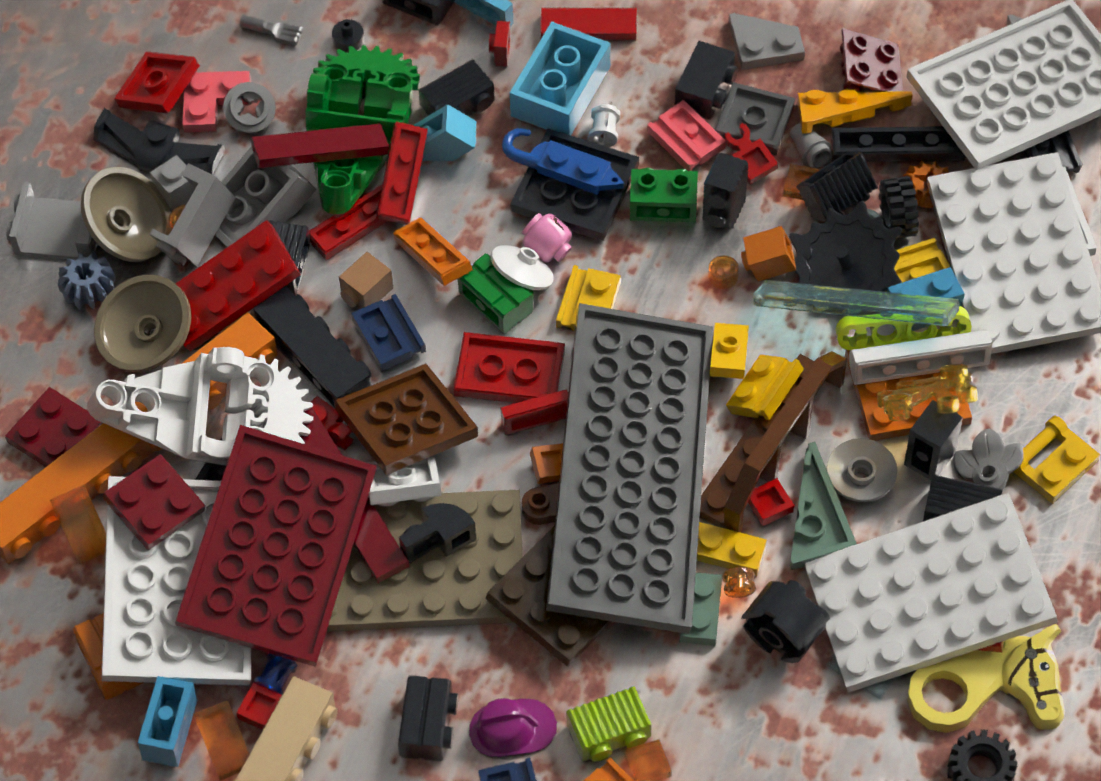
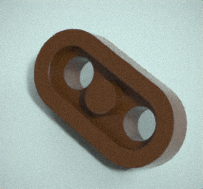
M559 483L535 487L524 494L522 498V513L528 522L536 525L555 522ZM543 500L545 503L543 505H535L533 502Z

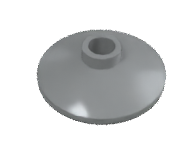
M857 438L845 441L832 451L827 462V474H829L835 491L853 501L869 502L885 496L896 482L898 470L894 456L884 445L874 440ZM858 473H863V474H865L867 477H866V478H859V477H857V476H855V475L858 474Z

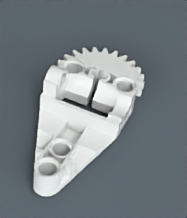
M214 347L209 354L201 353L195 361L164 367L162 370L134 378L135 374L128 375L123 382L111 379L103 381L92 393L87 403L90 415L102 423L186 459L227 466L240 425L304 444L305 442L299 435L308 436L311 430L303 424L311 423L314 418L304 413V411L311 409L313 404L301 400L309 391L308 389H296L301 378L296 377L289 380L288 375L291 370L289 366L279 372L277 359H274L269 365L265 361V355H260L258 359L246 357L243 351L233 347ZM250 377L256 378L260 382L261 387L254 385ZM210 380L227 383L225 413L231 414L224 418L222 441L211 439L205 435ZM101 396L109 397L114 406L105 404ZM135 402L143 403L148 412L140 411L136 407Z

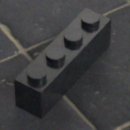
M285 286L253 308L255 319L275 337L276 348L333 408L336 409L335 400L371 386L370 378L372 373L368 366L362 360L357 362L351 356V351L347 344L341 338H334L324 319L320 316L315 317L309 311L307 302L300 294L294 295Z

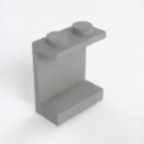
M23 182L21 193L16 194L14 199V220L9 221L6 231L7 241H11L15 255L64 260L70 258L76 260L78 259L79 251L84 257H88L93 251L96 253L98 244L85 226L81 213V201L35 197L31 183Z

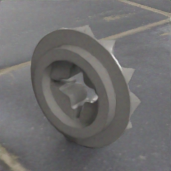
M244 82L234 86L227 93L223 104V112L228 124L236 128L238 132L251 134L265 130L274 119L276 110L275 100L270 91L254 82ZM241 98L250 105L259 102L255 108L256 117L250 113L239 116L244 109Z

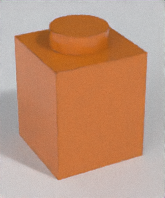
M782 226L743 237L745 251L741 252L742 262L746 271L751 270L758 282L796 270L792 244Z

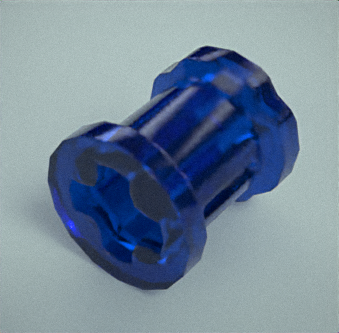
M268 653L266 666L261 675L256 676L252 683L254 682L283 695L282 688L290 673L296 672L298 665L293 660Z

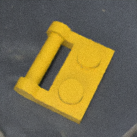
M1054 415L1045 423V428L1023 448L1022 464L1013 472L1053 504L1099 461L1101 454L1072 432L1062 418ZM1054 438L1062 443L1035 469L1028 464Z

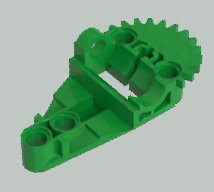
M362 45L360 51H357L353 46H349L348 53L338 49L336 50V56L327 54L326 61L319 60L318 68L313 69V73L309 78L307 107L305 110L306 131L381 124L390 147L395 122L408 124L412 115L413 91H418L420 83L418 67L412 66L411 59L404 60L403 53L392 56L391 48L380 52V46H375L372 51H369L366 45ZM365 98L364 116H361L358 113L361 108V100ZM388 155L313 162L323 210L330 214H343L349 211L386 163Z

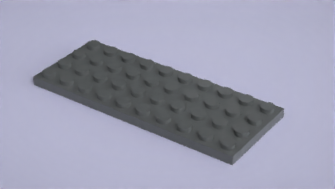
M579 303L576 313L546 611L689 634L693 618L713 326Z

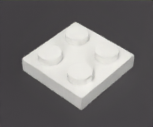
M434 456L388 475L384 474L375 461L366 462L377 466L369 491L371 505L391 506L398 501L415 500L422 502L428 501L435 496H441L440 481Z

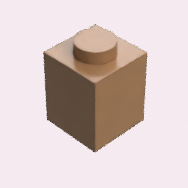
M365 252L339 276L340 295L345 303L353 308L356 306L361 309L380 301L393 289L391 269L369 252Z

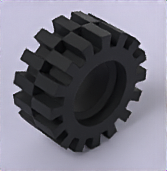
M904 176L882 179L879 185V199L881 202L879 205L882 211L881 218L883 219L884 226L888 229L901 227L902 233L898 238L917 236L919 227L917 217H919V212L917 211L918 203L915 199L916 192L913 189L911 178Z
M975 730L970 731L967 738L962 735L958 738L957 745L954 743L947 765V776L952 778L951 781H1013L1017 769L1016 752L1014 749L1009 750L1010 742L1007 739L1001 743L999 741L1000 734L994 732L991 738L987 737L988 730H981L980 736H976ZM976 755L986 756L994 761L996 772L988 778L977 777L970 772L968 761Z

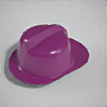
M495 699L476 712L469 724V737L472 745L481 754L489 757H505L543 750L552 743L557 733V720L553 711L546 704L535 699Z

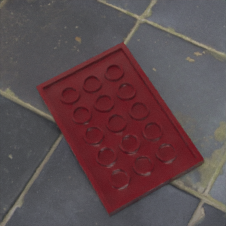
M240 425L175 625L316 667L377 466Z

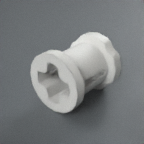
M601 104L593 107L591 118L594 122L593 129L589 132V141L606 147L614 146L618 140V134L615 129L616 123L620 120V111L610 104Z

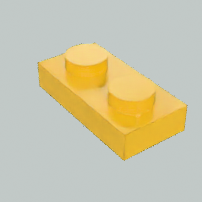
M699 522L697 561L757 576L767 539Z

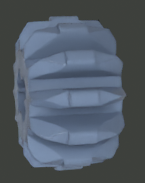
M79 251L78 259L67 258L66 267L59 268V279L57 282L59 291L62 292L64 300L68 304L75 302L79 310L85 304H89L94 310L95 302H103L107 294L115 289L114 279L116 277L114 270L111 269L105 257L98 259L94 251L88 257H84Z

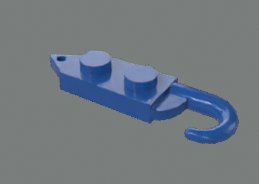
M523 128L514 129L503 138L502 150L506 157L514 162L536 169L539 174L597 195L601 190L624 188V182L611 168L610 161L551 140L550 142L538 144L531 153L519 150L513 146V140L519 136L531 135L530 130Z

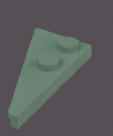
M815 442L808 443L805 453L790 560L791 570L805 567L804 563L857 544Z

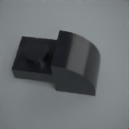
M446 503L432 504L422 508L423 523L410 526L399 536L400 549L409 564L437 547H440L447 557L477 539L476 526L472 517L462 508Z

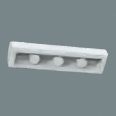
M988 330L854 349L849 352L851 375L854 385L985 366L990 364L993 342Z

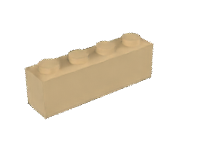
M293 676L235 781H302L304 775L302 769L308 759L312 760L316 756L321 743L319 738L325 728L329 729L335 721L337 708L335 707L333 693Z

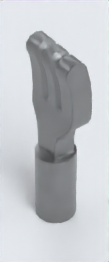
M242 15L239 23L240 27L271 34L276 42L294 46L297 45L298 39H300L304 30L300 26L285 23L273 24L247 15Z

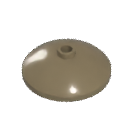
M110 167L99 171L85 185L81 196V213L88 232L100 247L109 254L130 262L146 261L161 252V250L155 247L158 242L149 234L153 228L165 235H169L172 231V216L168 203L152 181L132 169Z
M141 275L124 281L109 293L98 310L94 326V336L99 352L114 367L127 372H145L163 365L179 351L187 338L191 325L189 301L185 293L174 282L162 276ZM155 329L154 333L149 336L151 330Z

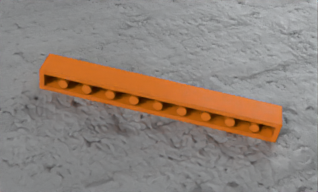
M246 313L182 363L195 361L201 353L209 354L214 347H233L243 351L246 357L258 359L260 355H265V361L270 365L275 357L278 356L275 337L254 317ZM210 380L208 410L217 407L226 396L227 383ZM135 402L136 407L140 411L148 412L143 403ZM105 423L100 425L0 502V557L8 565L16 558L24 557L34 544L43 537H48L55 533L61 523L70 516L82 512L92 499L107 491L108 476L122 477L127 472L136 470L146 457L154 451H159L163 448Z

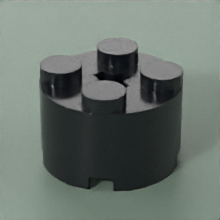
M791 579L786 584L779 581L768 582L744 612L741 619L747 620L743 625L744 630L760 648L769 654L775 649L784 654L780 660L787 663H798L823 632L830 616L825 609L815 605L805 595L806 590L800 583Z

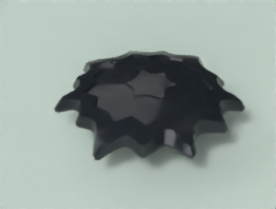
M860 201L847 215H841L833 208H828L825 223L813 222L810 231L806 234H789V239L796 250V270L794 272L799 277V282L794 285L790 293L793 295L810 296L814 301L815 309L823 310L838 307L844 316H850L860 304H877L882 293L887 291L888 287L902 283L894 269L900 254L893 246L896 239L902 233V228L888 229L884 226L881 217L871 218L864 201Z

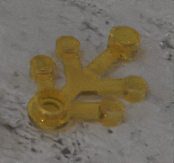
M950 364L940 368V375L938 377L897 382L896 390L878 392L877 402L878 407L884 408V413L888 414L889 420L901 421L910 418V412L913 411L914 406L933 396L937 399L939 413L959 411V403H972L978 400L977 387L969 384L972 381V374L968 372L967 365ZM949 391H956V396L952 395Z

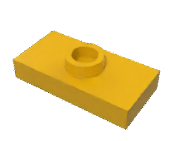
M715 323L710 376L744 379L749 325Z

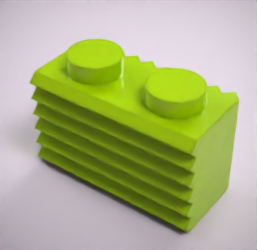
M633 686L621 692L618 691L615 694H610L608 697L604 696L601 699H596L594 702L590 701L587 704H582L566 711V724L582 762L592 759L594 762L602 761L610 757L613 750L624 746L627 749L638 748L646 743L647 738L651 737L652 724L637 690Z

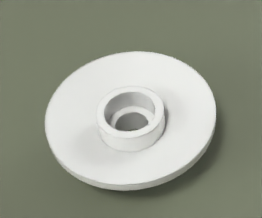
M501 245L494 248L491 253L493 266L509 281L531 290H545L551 286L554 279L550 268L539 259V255L534 250L528 247L519 248Z

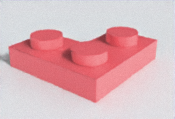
M250 71L196 72L184 89L182 124L184 133L217 132L218 105L224 104L227 93L234 86L244 82H251ZM241 98L243 105H250Z

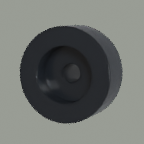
M351 19L339 21L332 29L333 44L336 49L346 53L349 52V46L359 50L365 41L362 25Z

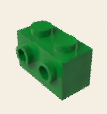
M653 168L631 169L630 221L696 223L698 171H688L685 169L655 170Z

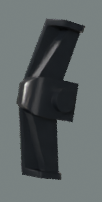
M106 108L103 109L94 125L93 140L137 165L138 169L148 172L153 171L177 155L186 165L189 163L213 175L225 153L224 144L214 146L180 143L178 140L181 136L178 128L149 120L144 130L141 131L110 113V110Z

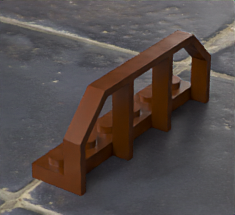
M833 351L818 357L815 361L799 354L796 359L800 361L804 370L770 420H766L761 415L753 420L702 493L700 505L701 519L714 526L742 533L743 513L758 479L769 482L778 478L781 445L790 432L807 439L810 433L813 399L825 381L841 389L845 379L846 358Z

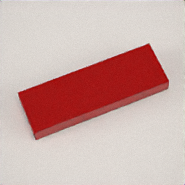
M541 8V39L550 23L554 22L601 40H637V8Z
M395 122L376 218L404 225L410 223L428 129Z
M382 185L358 199L346 213L334 214L309 230L312 246L326 261L388 222L387 220L376 218Z

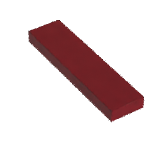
M381 124L255 136L251 139V147L258 168L388 155L389 145Z

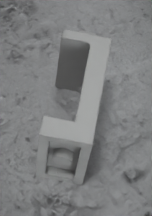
M188 163L182 176L195 188L193 194L169 235H165L153 228L149 235L158 242L155 247L166 253L167 258L182 266L187 261L197 267L236 197L217 177Z

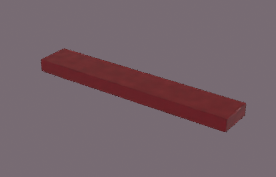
M311 408L304 411V413L314 417L311 423L303 424L311 430L308 436L299 435L305 442L304 444L342 455L314 409ZM368 497L354 545L379 584L410 566L374 505L370 504Z

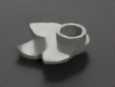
M985 429L974 439L972 450H959L955 452L954 464L961 477L973 480L976 484L1004 489L1009 474L1022 464L1023 447L1021 443L1004 446L997 432L992 429ZM995 472L992 477L985 478L988 474Z

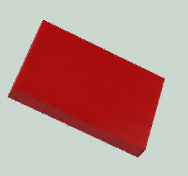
M464 332L453 389L454 396L518 403L558 392L564 361L565 343Z

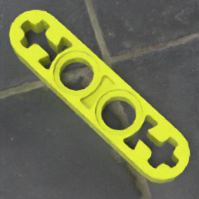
M944 306L850 315L839 320L835 331L839 345L846 350H854L971 332L972 325L965 308L960 306ZM959 319L957 326L951 327L953 320ZM940 320V329L936 327L935 321ZM918 321H926L930 324L928 329L923 332H915L911 329L913 324ZM884 324L895 326L894 332L886 336L878 334L877 330ZM866 327H870L871 336H867ZM856 329L854 336L848 337L849 330Z

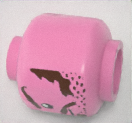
M540 213L537 214L522 231V234L525 236L523 239L524 247L534 250L539 255V259L544 263H548L554 258L560 262L572 248L568 244L572 231L553 214H545L544 216Z

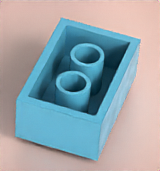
M551 22L509 93L511 117L546 130L549 128L572 135L610 68V43Z

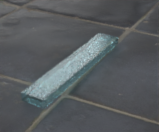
M765 280L753 294L754 305L758 307L948 326L959 311V299Z

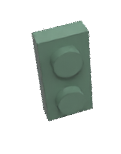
M696 573L692 628L689 634L680 633L681 643L716 646L722 575Z

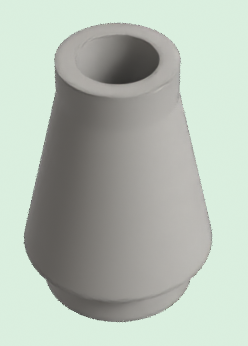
M801 123L791 129L790 137L794 140L802 161L806 166L812 169H820L831 161L833 152L828 141L814 131L802 134Z

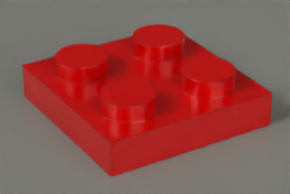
M146 51L114 100L120 108L168 114L186 86L190 83L200 64L192 56Z

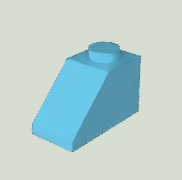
M448 104L414 124V126L428 129L422 161H454L475 148L476 121Z

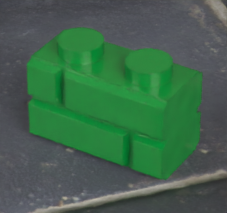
M485 253L472 265L473 270L457 279L458 292L505 334L534 310L533 290L521 287L501 275L493 266L489 254Z

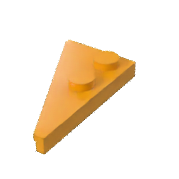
M845 89L840 92L810 90L806 93H798V110L802 134L811 133L812 126L822 122L834 127L845 122H854L875 116L876 108L890 106L891 111H897L907 106H912V91L857 92Z

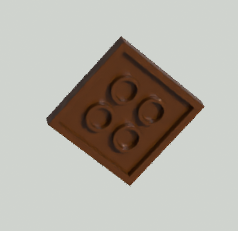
M426 363L335 400L336 411L385 475L478 437L477 425Z

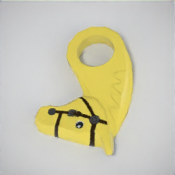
M1054 624L1033 637L1016 636L1004 640L1002 653L975 650L916 670L911 676L907 703L913 717L929 730L949 733L965 728L992 696L999 691H1004L1006 694L1010 693L1020 700L1027 710L1029 719L1036 728L1040 730H1053L1059 727L1064 720V705L1058 664L1050 645L1060 634L1061 629L1057 624ZM944 678L952 680L960 685L965 692L966 702L962 708L954 712H939L928 706L923 699L922 689L934 679Z

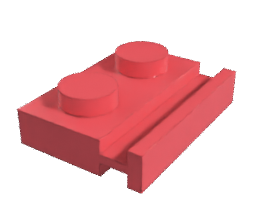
M684 100L660 115L659 119L654 123L650 122L647 124V132L688 171H693L695 166L698 164L701 166L726 149V140Z

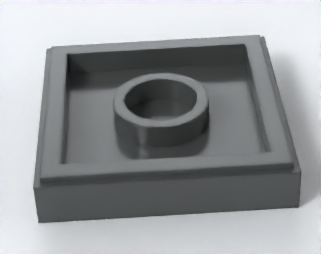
M733 82L715 131L724 139L727 132L734 139H741L743 135L739 131V125L744 123L750 130V140L752 143L761 138L771 154L777 155L795 106V98Z

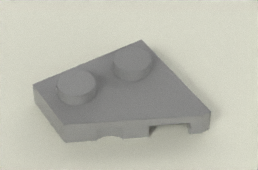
M736 13L729 14V25L742 70L805 60V49L798 27Z

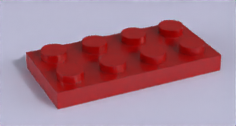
M268 220L175 283L185 293L190 304L191 325L183 344L190 352L301 275L275 228Z

